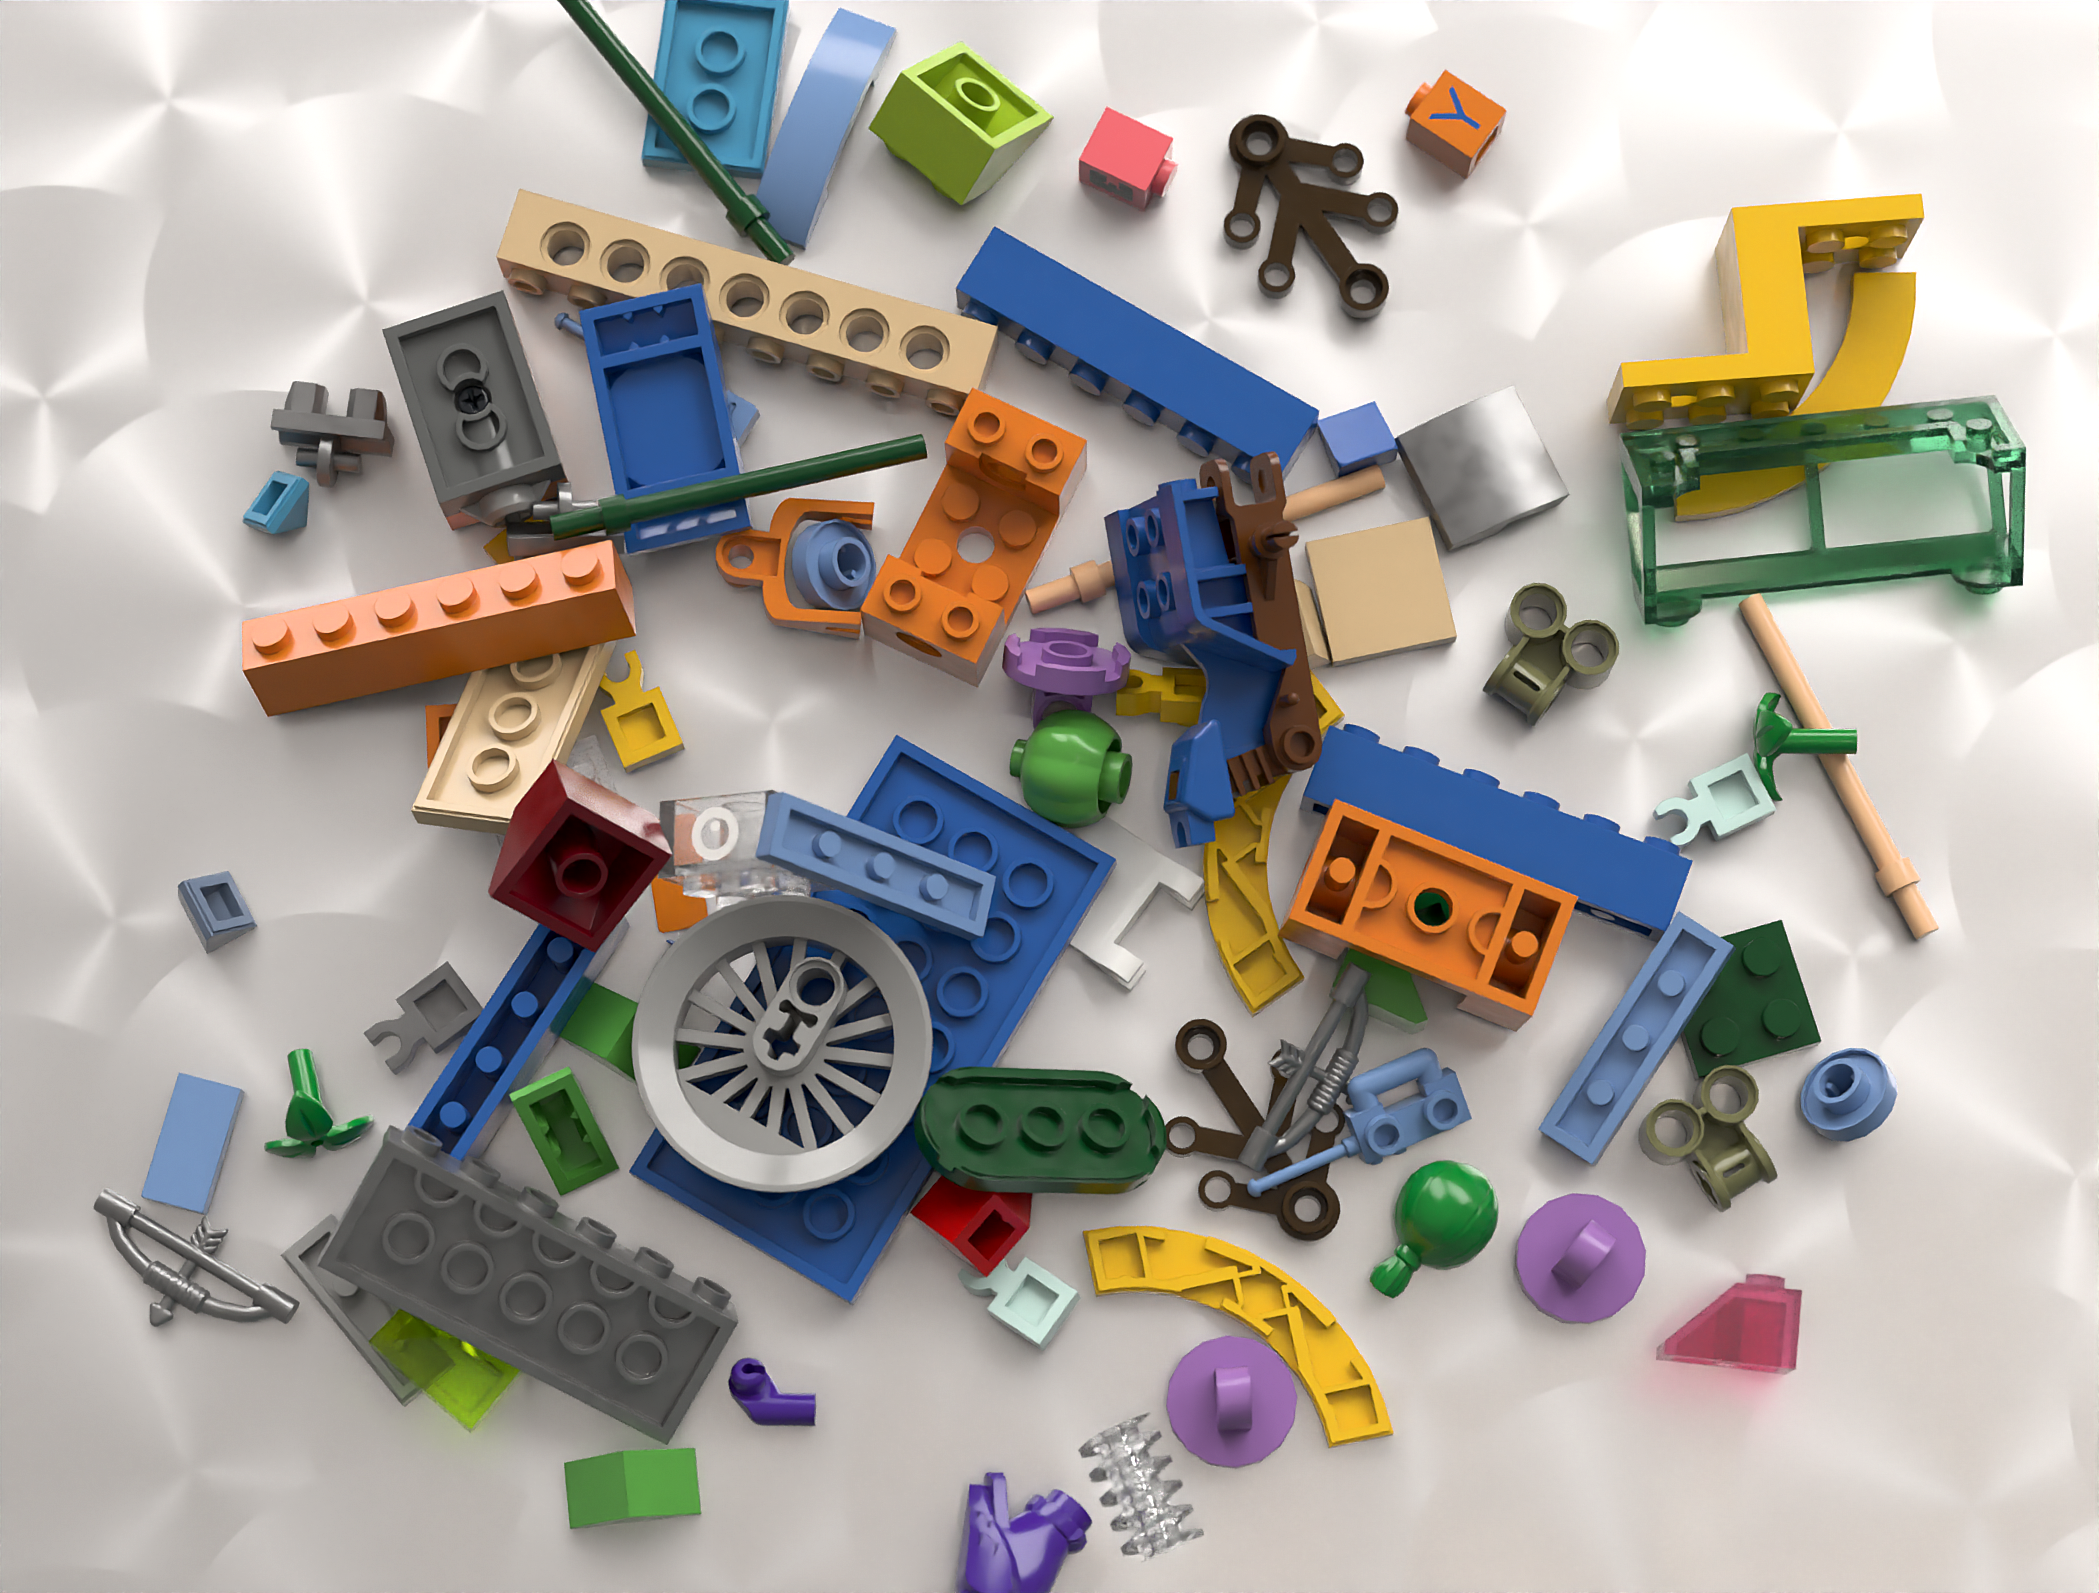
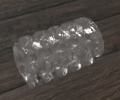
M1151 1413L1135 1417L1091 1437L1078 1449L1081 1458H1102V1461L1089 1473V1477L1092 1483L1112 1482L1113 1485L1099 1498L1102 1507H1123L1124 1510L1110 1522L1113 1532L1133 1531L1134 1535L1120 1549L1123 1556H1144L1145 1559L1142 1562L1163 1555L1204 1536L1202 1528L1182 1529L1180 1523L1194 1511L1192 1505H1171L1169 1501L1183 1487L1181 1479L1160 1480L1159 1474L1173 1460L1170 1455L1150 1456L1148 1452L1162 1437L1159 1430L1139 1431L1138 1425Z

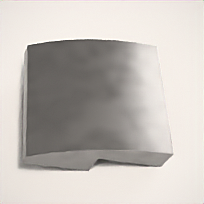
M1514 386L1450 410L1395 438L1398 453L1448 551L1497 534L1508 523L1557 506L1570 495Z

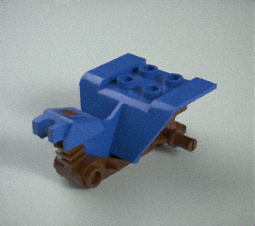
M1275 451L1263 452L1251 459L1250 474L1256 504L1239 506L1235 503L1228 465L1223 458L1212 459L1201 465L1199 471L1201 489H1197L1196 479L1194 478L1162 483L1158 485L1156 496L1130 509L1117 510L1104 517L1123 632L1128 646L1134 652L1145 657L1202 669L1206 678V692L1201 702L1198 724L1189 727L1171 747L1163 809L1169 814L1176 849L1216 841L1214 821L1234 817V798L1244 796L1248 792L1256 791L1263 786L1275 783L1273 777H1282L1311 768L1319 760L1322 753V738L1289 549L1299 539V535L1291 536L1290 533L1298 531V528L1294 523L1284 521L1283 511L1287 500L1280 461Z

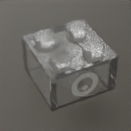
M766 790L660 801L659 824L672 852V857L658 873V878L683 886L684 895L700 898L716 897V905L724 908L755 897L772 895L811 897V892L836 890L825 884L755 858L769 795L780 792Z

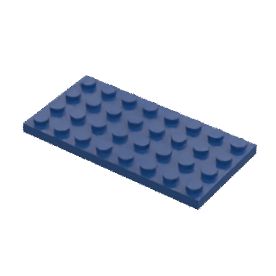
M896 735L846 817L996 876L983 938L964 939L809 878L798 895L823 899L860 914L887 934L902 950L914 968L928 1002L933 1035L932 1062L923 1097L929 1087L950 1070L961 1067L997 1066L1115 869L1117 861L1114 857ZM793 945L766 948L777 992L790 972ZM808 947L807 958L821 957L830 960L833 955L817 948ZM849 962L846 963L841 972L849 990L867 978L865 974ZM756 963L744 984L766 1011L768 1006ZM815 978L809 981L803 988L801 994L802 1001L812 1006L828 1002L833 996L835 984L826 978ZM876 991L839 1019L834 1027L889 1013L888 1006L880 992ZM736 995L729 1009L753 1022L755 1020ZM723 1021L719 1023L714 1031L716 1033L746 1036L743 1032ZM891 1029L830 1047L894 1054V1030ZM793 1035L786 1042L775 1039L771 1044L777 1055L776 1060L783 1053L795 1056L799 1051L793 1040ZM705 1047L694 1065L742 1052ZM824 1062L879 1094L883 1093L891 1070ZM744 1070L692 1083V1085L712 1095ZM815 1074V1077L854 1128L874 1108ZM755 1084L727 1105L740 1111ZM802 1084L817 1148L825 1147L844 1136L807 1086ZM787 1088L781 1136L804 1148L789 1088ZM772 1089L754 1118L756 1122L767 1127ZM914 1112L902 1133L873 1162L840 1181L820 1188L800 1192L773 1193L744 1189L722 1182L704 1173L683 1158L661 1135L657 1127L630 1168L629 1173L853 1306L933 1173L934 1168L927 1162L917 1144L914 1133Z

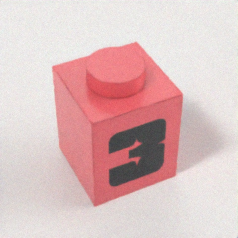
M1106 107L1079 158V181L1145 212L1154 194L1162 198L1165 196L1176 175L1178 163L1172 161L1174 138Z

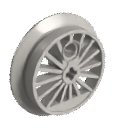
M772 895L744 900L708 915L689 928L664 953L647 980L637 1006L632 1034V1061L641 1099L651 1120L673 1149L689 1163L722 1182L744 1189L773 1193L800 1192L835 1183L858 1172L888 1149L902 1133L922 1098L928 1081L933 1048L932 1021L928 1002L919 978L902 950L887 934L860 914L839 904L800 895ZM793 945L790 972L777 992L766 948ZM808 947L817 948L833 955L830 960L821 957L807 958ZM754 952L768 1006L766 1011L730 966V963ZM847 962L854 965L867 976V978L851 990L848 989L841 974ZM719 972L755 1020L752 1022L701 993V989ZM815 978L829 979L835 984V990L828 1002L812 1006L802 1001L801 994L803 988L809 981ZM876 991L880 992L888 1006L889 1013L834 1027L839 1019ZM693 1004L743 1032L746 1036L684 1029L682 1027L687 1013ZM891 1029L894 1030V1054L830 1047ZM793 1035V1040L799 1051L795 1056L783 1053L776 1060L777 1055L771 1044L775 1039L786 1042ZM679 1044L742 1052L679 1069ZM824 1062L891 1070L883 1093L879 1094ZM744 1070L712 1095L692 1085V1083ZM815 1074L874 1108L854 1128L815 1077ZM755 1084L740 1111L727 1105ZM802 1084L807 1086L844 1135L842 1138L825 1147L817 1148ZM787 1088H789L804 1148L781 1136ZM772 1089L767 1127L756 1122L754 1118Z

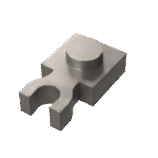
M447 961L396 999L405 1012L398 1019L378 1022L365 1031L364 1035L374 1047L388 1036L400 1038L401 1047L399 1052L385 1061L390 1070L397 1075L410 1065L417 1049L426 1041L433 1051L438 1054L470 1030L482 1012L483 1007Z

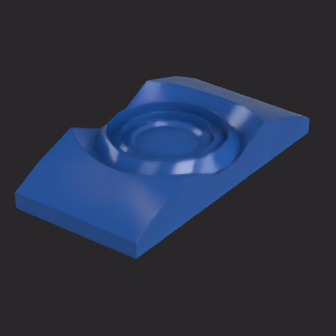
M701 283L579 311L615 495L623 493L625 499L745 473L728 403L722 358L705 290ZM749 498L631 524V531L624 532L627 554L631 557L753 529Z

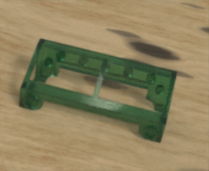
M1995 395L1619 433L1633 596L1645 625L1656 624L1662 627H1678L1686 624L1690 618L1701 612L1703 599L1945 574H1951L1952 578L1958 584L1965 586L1967 591L1979 595L1994 594L2005 587L2023 586L2026 446ZM1947 450L1954 464H1975L1987 468L1992 529L1988 532L1827 548L1825 545L1818 471L1819 463ZM1804 465L1811 548L1809 550L1656 566L1655 509L1674 507V501L1682 494L1700 490V476ZM2010 472L2009 532L2007 533L2002 473Z

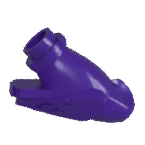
M987 1472L984 1476V1485L969 1484L955 1593H1050L1067 1555L1082 1551L1088 1541L1086 1540L1085 1533L1093 1524L1091 1517L1071 1496L1061 1490L1053 1489L1046 1498L1038 1494L1033 1495L1026 1503L1023 1512L1009 1519L1005 1476H1003V1472Z

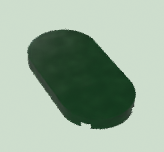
M1001 1067L956 1068L939 1077L937 1082L929 1087L926 1094L920 1100L914 1116L916 1141L927 1162L940 1175L954 1184L984 1192L1105 1195L1126 1193L1138 1188L1150 1178L1164 1154L1167 1144L1164 1120L1157 1106L1150 1098L1145 1095L1142 1099L1136 1092L1130 1089L1133 1085L1132 1083L1118 1075L1103 1071Z

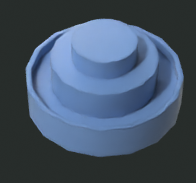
M832 519L810 525L798 536L792 550V572L796 586L805 601L816 610L848 611L859 608L864 603L876 579V562L871 545L864 534L853 524L840 519Z
M1847 1048L1834 1052L1819 1062L1807 1076L1801 1092V1109L1809 1123L1818 1133L1832 1141L1848 1142L1862 1138L1880 1127L1892 1112L1897 1098L1896 1078L1884 1061L1867 1049Z

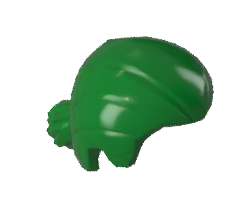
M1451 1160L1431 1162L1412 1173L1402 1187L1394 1206L1393 1220L1400 1245L1394 1250L1393 1256L1374 1267L1369 1278L1373 1287L1385 1296L1393 1299L1405 1290L1414 1271H1418L1421 1265L1441 1270L1453 1269L1469 1263L1482 1252L1493 1237L1499 1217L1496 1191L1487 1176L1472 1165Z

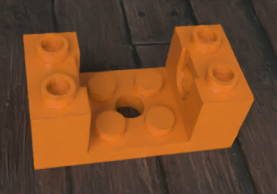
M972 387L944 442L946 466L899 559L890 554L887 555L860 609L864 635L978 688L1025 594L1024 591L1027 590L1087 469V440ZM969 534H983L992 541L994 551L987 560L980 563H971L959 555L958 545Z
M1335 799L1321 823L1277 936L1334 959H1338L1346 947L1462 993L1456 1008L1517 1032L1534 1014L1578 896ZM1428 892L1442 896L1449 906L1447 922L1440 926H1428L1422 923L1414 911L1416 897Z

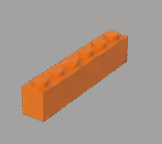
M607 540L243 621L242 671L267 717L636 636L633 589L613 541Z

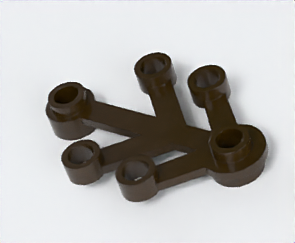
M1254 114L1241 119L1233 127L1229 136V154L1233 163L1241 169L1233 210L1224 219L1223 236L1228 245L1239 250L1248 249L1256 244L1261 229L1260 218L1256 214L1266 177L1279 195L1280 201L1268 258L1261 264L1258 270L1257 285L1261 293L1271 299H1281L1292 291L1295 281V269L1292 265L1299 227H1301L1339 281L1338 300L1343 310L1356 318H1369L1378 314L1384 308L1389 292V282L1385 273L1373 264L1358 263L1324 214L1359 220L1370 233L1385 234L1393 229L1397 221L1399 208L1396 200L1384 192L1364 195L1303 183L1289 165L1324 169L1334 183L1350 185L1356 182L1362 174L1364 157L1361 150L1351 143H1340L1330 146L1290 138L1285 126L1279 120L1269 115ZM1261 139L1266 141L1271 149L1266 154L1256 155L1248 149V144L1253 140ZM1347 156L1354 160L1356 167L1349 172H1342L1334 166L1333 162L1338 157ZM1375 205H1382L1390 211L1391 216L1387 220L1376 221L1369 216L1368 210ZM1244 220L1252 225L1253 232L1245 237L1237 236L1231 231L1230 227L1234 222ZM1271 270H1280L1286 274L1288 280L1281 286H1273L1266 281L1264 276ZM1357 287H1366L1372 291L1374 298L1368 303H1358L1352 298L1351 292Z
M1195 1019L1182 1026L1175 1041L1176 1058L1186 1070L1192 1073H1202L1242 1135L1201 1127L1193 1119L1179 1116L1171 1119L1165 1126L1167 1134L1166 1150L1171 1155L1179 1158L1200 1153L1240 1162L1237 1159L1256 1126L1262 1127L1265 1120L1224 1060L1227 1040L1223 1030L1216 1023L1207 1019ZM1195 1038H1205L1211 1043L1213 1052L1206 1059H1196L1188 1051L1189 1043ZM1281 1049L1274 1054L1272 1060L1280 1056ZM1270 1066V1074L1274 1082L1267 1116L1289 1079L1283 1077L1278 1069ZM1296 1100L1277 1131V1137L1282 1136L1291 1127ZM1337 1103L1331 1109V1112L1337 1118V1127L1330 1132H1322L1314 1127L1309 1132L1311 1139L1306 1159L1334 1147L1335 1139L1341 1134L1345 1125L1343 1110ZM1186 1126L1192 1130L1194 1142L1189 1147L1178 1148L1171 1143L1169 1134L1175 1127ZM1283 1152L1268 1158L1263 1167L1270 1175L1293 1165V1162L1287 1153ZM1330 1163L1276 1186L1278 1189L1270 1188L1263 1191L1260 1197L1250 1195L1247 1190V1184L1236 1183L1229 1173L1221 1170H1214L1205 1174L1198 1187V1198L1201 1204L1208 1210L1220 1212L1229 1207H1235L1276 1216L1280 1228L1289 1237L1301 1242H1314L1323 1239L1335 1228L1340 1216L1339 1198L1336 1192L1326 1183ZM1222 1180L1229 1186L1230 1195L1225 1201L1214 1202L1206 1196L1205 1187L1210 1181ZM1306 1198L1314 1200L1320 1210L1319 1216L1309 1222L1301 1220L1295 1213L1296 1203Z

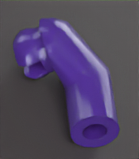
M743 1358L734 1364L728 1380L729 1390L732 1398L753 1423L762 1426H815L816 1394L782 1393L766 1373V1367L763 1363L755 1358Z

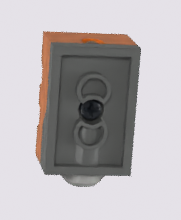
M503 290L382 329L438 503L452 531L478 522H484L494 528H505L508 522H524L533 516V501H545L557 497V483L568 482L516 322Z

